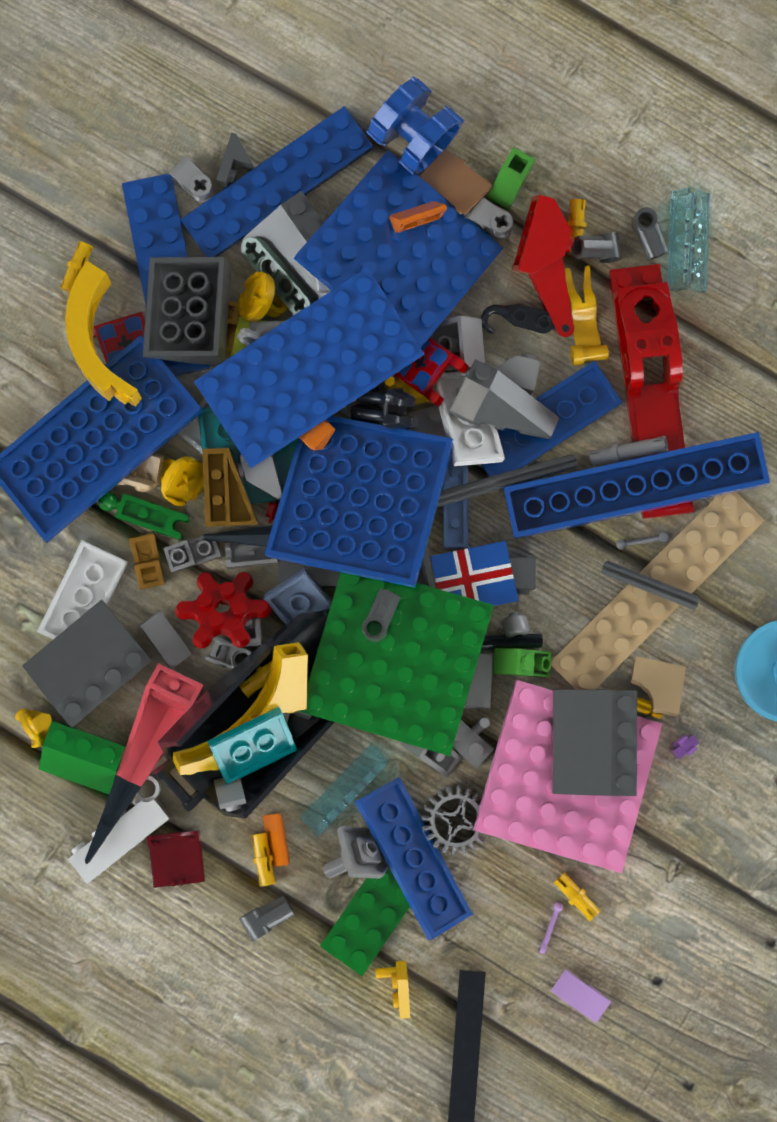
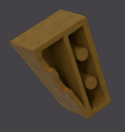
M229 448L202 449L206 527L259 525L231 450Z

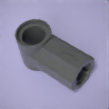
M645 207L638 210L634 215L631 225L638 235L648 261L658 258L669 251L657 223L656 212L651 208ZM639 216L648 217L650 226H642L639 223Z
M604 233L598 236H577L574 238L571 250L572 255H575L576 259H599L600 263H612L622 259L618 233Z
M379 589L369 615L362 626L363 633L368 640L380 642L385 639L388 627L401 599L400 596L388 590ZM372 623L382 625V631L378 635L373 636L368 633V628Z
M282 895L262 908L258 907L248 912L239 920L252 942L270 932L272 927L289 919L295 913L286 897Z

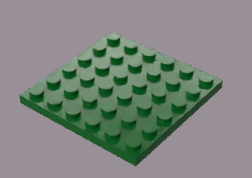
M341 572L307 685L306 709L300 710V712L450 756L494 605L416 583L414 588ZM381 588L395 593L401 599L390 622L385 639L380 642H372L363 633L362 626ZM372 623L368 628V633L373 636L378 635L382 631V625L379 623Z

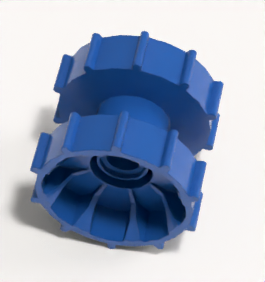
M414 76L403 85H400L383 103L377 114L372 118L366 133L384 147L395 138H398L399 135L403 137L409 145L404 149L399 163L412 175L414 173L419 175L447 148L459 133L458 131L464 120L447 106L436 115H433L432 118L421 109L426 105V101L432 91Z

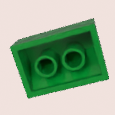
M52 721L42 747L39 770L110 794L126 745L76 727L71 728L70 725L59 721Z

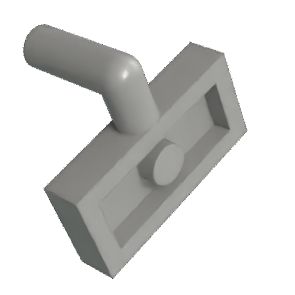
M480 718L472 728L461 720L453 748L476 769L494 750L478 736L489 726L490 721L487 718Z

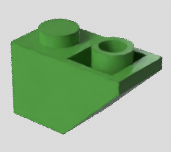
M513 147L487 199L509 211L531 173L535 159Z
M495 648L493 674L550 677L552 652Z

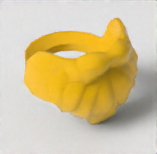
M26 708L19 709L15 719L20 721L22 728L30 737L32 742L31 748L43 746L52 722L51 715Z

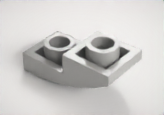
M203 536L163 548L171 572L223 557L218 541L206 540Z
M158 611L139 625L170 669H173L192 655L161 611Z
M480 654L465 704L467 709L491 710L493 654Z
M223 778L214 780L220 809L225 808L226 811H234L240 809L241 804H246L240 779L227 785Z

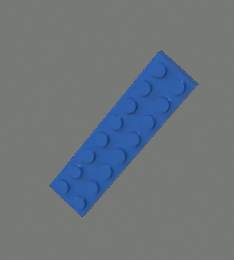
M343 106L180 219L181 223L206 257H218L240 242L245 235L281 204L300 191L306 196L371 151L373 145L345 106Z
M170 174L122 183L146 306L150 258L188 257L174 184ZM162 360L175 376L211 369L210 364Z

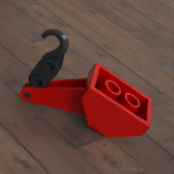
M543 195L532 197L512 266V271L528 274L545 311L523 304L505 306L493 304L488 306L483 311L481 319L483 329L490 334L495 332L494 329L489 327L487 322L492 314L501 315L513 326L541 334L555 330L557 335L569 337L574 332L562 258L566 252L569 253L571 250L573 238L570 235L572 231L554 198Z

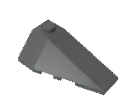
M476 359L449 411L450 414L473 425L480 426L483 423L493 425L495 429L504 430V428L518 430L520 434L546 439L551 438L559 420L557 415L499 370Z

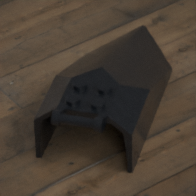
M330 609L302 613L294 617L213 684L158 741L167 760L154 771L153 775L170 788L181 800L182 807L187 812L195 808L204 799L224 816L246 819L335 723L313 715L307 720L290 713L287 726L297 751L240 778L246 804H241V808L238 810L226 811L225 808L220 809L214 780L223 778L220 770H207L196 772L192 775H181L195 790L191 796L169 773L173 768L177 770L173 762V752L189 749L213 739L230 728L247 712L263 687L248 698L239 685L257 672L256 669L259 666L262 668L272 661L274 646L297 642L301 644L308 654V685Z

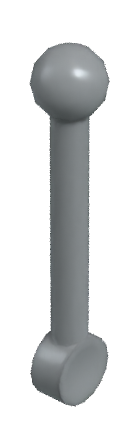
M662 532L655 537L631 541L618 540L616 547L623 550L626 546L659 541L664 543L668 541L669 536L667 533Z

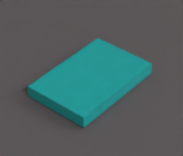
M279 707L207 741L226 785L297 751Z

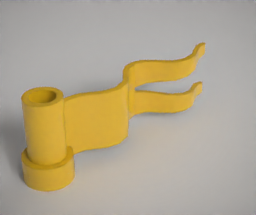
M590 265L584 266L583 294L585 303H582L575 290L570 268H565L574 324L573 336L575 339V346L570 347L571 363L573 366L584 365V362L608 360V347L606 344L601 345L597 328V305L591 287Z

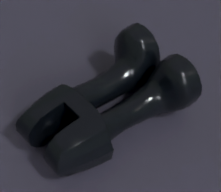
M376 386L355 401L384 405V410L375 409L363 404H355L350 408L352 420L367 423L380 421L383 422L386 428L403 429L413 426L414 417L405 414V407H414L415 397L397 388L390 389L386 393L378 391V386Z

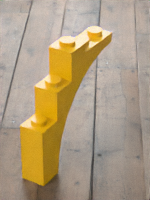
M299 642L274 646L272 665L267 681L259 696L239 720L219 735L277 707L281 709L282 713H294L298 710L306 709L308 654ZM207 741L189 749L173 752V762L180 775H192L196 772L219 770Z

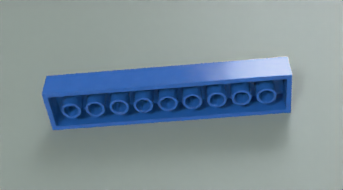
M756 432L503 488L515 539L767 486L770 483L760 434Z

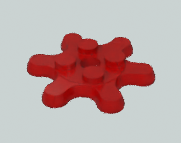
M240 572L232 582H224L223 584H218L210 573H201L196 581L201 594L194 601L179 602L175 609L176 616L179 619H193L199 623V628L192 638L194 646L200 649L206 648L215 637L225 635L231 639L235 647H246L251 640L250 634L245 629L246 623L253 618L263 619L271 614L270 605L265 600H252L247 597L248 590L253 586V578L247 572ZM219 604L230 607L229 610L223 613L216 611Z

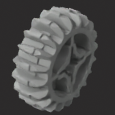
M456 785V793H452L451 787L446 786L447 795L443 796L441 790H437L436 793L440 797L437 801L434 797H429V801L434 804L433 807L424 805V810L430 812V816L422 815V820L429 821V824L423 826L422 829L423 831L431 829L432 833L427 835L426 838L431 840L436 837L437 840L433 844L434 848H437L440 843L444 844L442 853H446L448 847H452V855H456L457 848L461 847L462 854L465 855L467 854L465 846L470 845V848L474 851L476 846L473 841L477 840L481 844L484 843V840L479 836L481 832L473 830L475 823L467 820L464 815L467 802L473 805L478 814L481 801L477 803L476 800L480 794L476 792L471 798L469 796L471 788L469 787L462 794L460 785ZM450 799H460L459 804L453 811L448 812L438 809L444 802ZM461 808L460 814L462 816L460 818L469 825L457 824L452 831L453 827L450 824L453 822L449 821V818L444 815L456 816ZM435 816L448 823L445 838L438 833L435 827ZM464 828L474 831L465 840L452 841L460 829Z

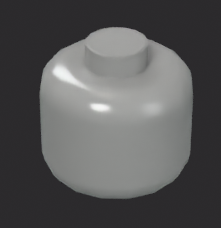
M519 612L509 613V616L503 620L504 633L507 637L528 635L530 633L527 617L519 614Z

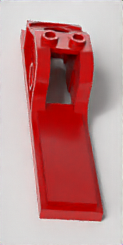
M660 264L610 270V284L632 442L665 436L668 443V451L685 448L679 406V385L682 382L683 376L682 353L668 282H662ZM651 297L656 317L650 323H643L635 314L634 307L643 298ZM662 356L663 383L643 386L642 358ZM692 501L641 512L642 519L690 514L694 513Z

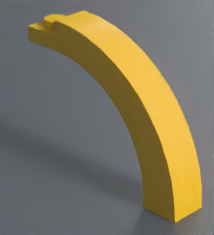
M86 261L73 282L66 305V333L71 352L83 375L99 394L108 401L115 396L120 402L124 404L129 402L136 407L142 399L138 390L112 373L97 356L93 341L94 318L102 297L112 283L106 272Z

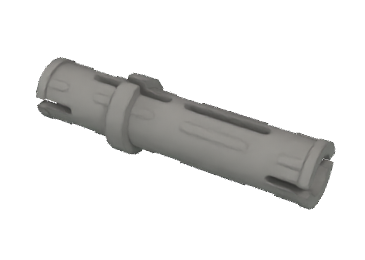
M665 436L629 444L618 445L616 443L608 448L591 450L590 460L593 467L613 462L618 463L627 459L668 452V443Z

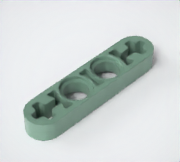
M248 237L242 242L241 252L256 271L269 274L265 270V263L268 260L273 261L275 270L269 275L274 279L275 293L293 314L303 310L299 308L301 305L299 300H305V308L315 302L313 296L261 237ZM251 244L257 245L255 248V250L257 251L256 253L251 252L253 248ZM285 278L291 283V289L288 293L284 292L281 288V282Z

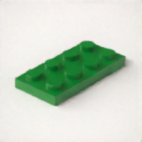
M390 868L380 879L366 878L320 944L321 948L361 976L366 972L410 907Z

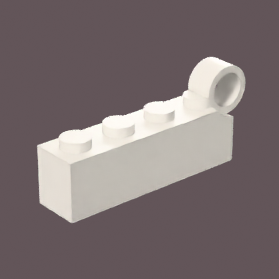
M149 775L147 780L155 784L156 790L154 795L145 797L141 794L140 790L136 794L137 798L132 802L134 807L128 812L125 811L90 863L86 864L85 858L92 840L88 844L81 842L71 850L73 856L68 860L86 884L93 881L147 838V836L172 818L157 799L161 793V783L156 777Z

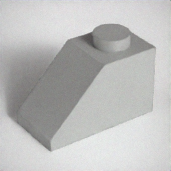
M523 353L521 356L516 355L495 369L532 395L541 361L536 360V357Z
M241 455V462L237 463L240 477H245L249 483L275 498L281 499L283 491L273 455L252 469Z
M401 742L402 745L446 778L462 758L453 750L451 755L447 756Z

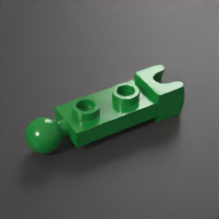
M107 492L98 500V505L102 510H117L115 518L180 541L184 537L181 533L175 531V525L180 521L185 523L190 521V516L125 493H123L121 500H118L113 492Z

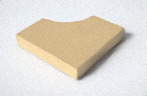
M636 656L630 683L640 686L648 694L652 704V712L678 717L686 667Z

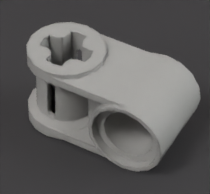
M184 156L168 172V175L172 176V180L198 203L203 204L215 196L211 180L189 157Z
M482 198L465 215V218L470 219L484 232L497 239H506L511 235L513 225L511 214L493 205L485 198ZM505 222L506 226H502L501 229L497 227V224Z
M215 637L210 654L205 657V660L233 669L238 665L237 660L241 654L250 655L252 652L245 648L235 647L230 641Z

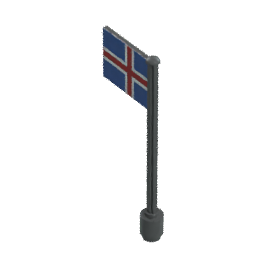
M379 404L380 409L384 410V405ZM506 541L430 556L428 544L426 545L421 564L426 586L494 606L519 601Z

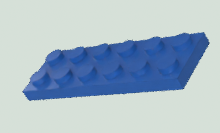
M595 361L535 398L559 417L550 439L520 434L518 430L504 428V430L497 429L505 458L503 462L480 464L488 477L525 467L623 403Z
M400 777L354 801L428 940L436 938L473 915L438 848L433 847L434 840H427L426 836L430 833L428 830L423 831L422 827L425 826V823L421 819Z

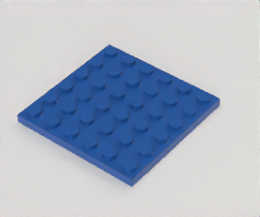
M387 150L295 255L294 260L331 291L368 267L421 348L503 250V247L473 221L465 218L463 213L460 215L456 212V208L417 174L414 173L412 175L399 163L400 160ZM432 201L446 205L447 209L440 219L399 233H395L389 216Z
M331 416L326 420L335 428V431L324 449L311 450L298 438L265 555L270 558L415 588L454 440L437 435L405 429H389L383 425Z

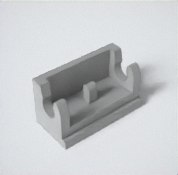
M227 543L225 545L226 567L228 569L279 564V560L267 557L265 555L266 547L238 543Z

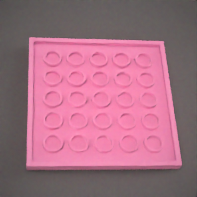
M515 680L473 830L622 873L662 723L637 716V796L552 794L553 691Z

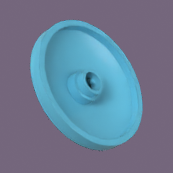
M777 620L755 629L742 643L735 661V680L743 700L757 714L776 722Z

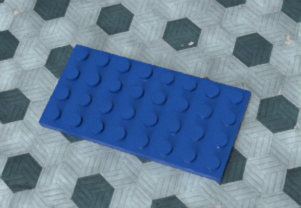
M367 267L196 379L194 383L252 469L422 357L424 353Z
M141 335L105 365L112 373L138 390L142 399L136 407L129 402L127 404L120 402L115 396L108 401L87 380L0 453V486L46 543L52 540L204 412L162 359L143 356L144 338Z

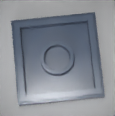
M305 567L263 596V599L285 625L298 614L330 609L333 601Z

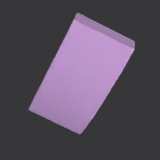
M564 970L551 992L595 1023L599 1021L612 1002L569 970Z

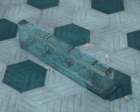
M692 187L671 191L668 286L669 290L673 292L688 289L703 293L707 290L710 193ZM697 198L701 199L700 210L696 205ZM696 222L700 227L699 235L696 231ZM695 247L699 252L698 259L695 256ZM694 272L698 276V284H694Z
M370 744L300 819L318 837L390 761Z

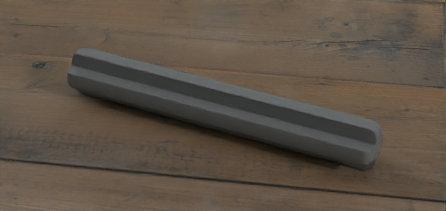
M606 561L603 565L601 573L692 610L696 609L699 604V596L610 561Z

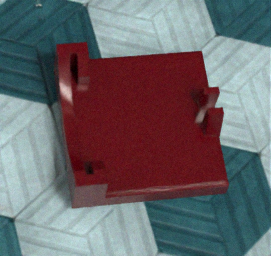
M200 830L147 836L153 888L205 882Z

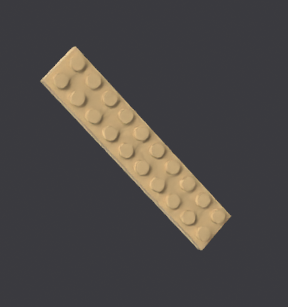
M737 492L716 496L639 573L692 594L765 520ZM627 584L551 660V667L574 690H595L680 604Z

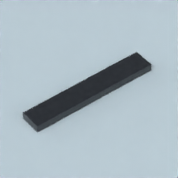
M459 970L448 1122H474L485 971Z

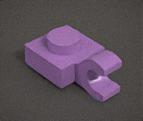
M682 734L672 743L674 747L670 752L676 759H681L686 754L688 756L693 754L700 742L694 735L686 736Z

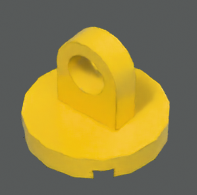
M257 271L245 281L243 286L246 287L244 294L240 293L238 297V311L242 318L250 322H257L265 315L279 317L287 310V306L275 293L274 279L269 274Z
M190 456L179 458L176 461L170 458L165 459L160 477L162 482L161 491L164 498L175 506L187 505L185 502L195 500L204 488L203 463Z

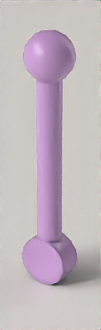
M555 902L553 905L554 912L539 953L545 954L558 914L563 910L561 902Z

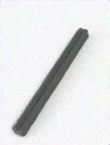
M570 454L441 490L437 507L500 490L503 487L577 468L576 457Z

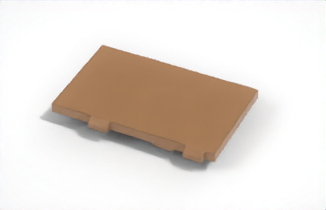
M446 149L419 176L455 207L456 212L460 215L462 213L466 215L493 187L491 181L487 178H482L465 165L461 158H456Z

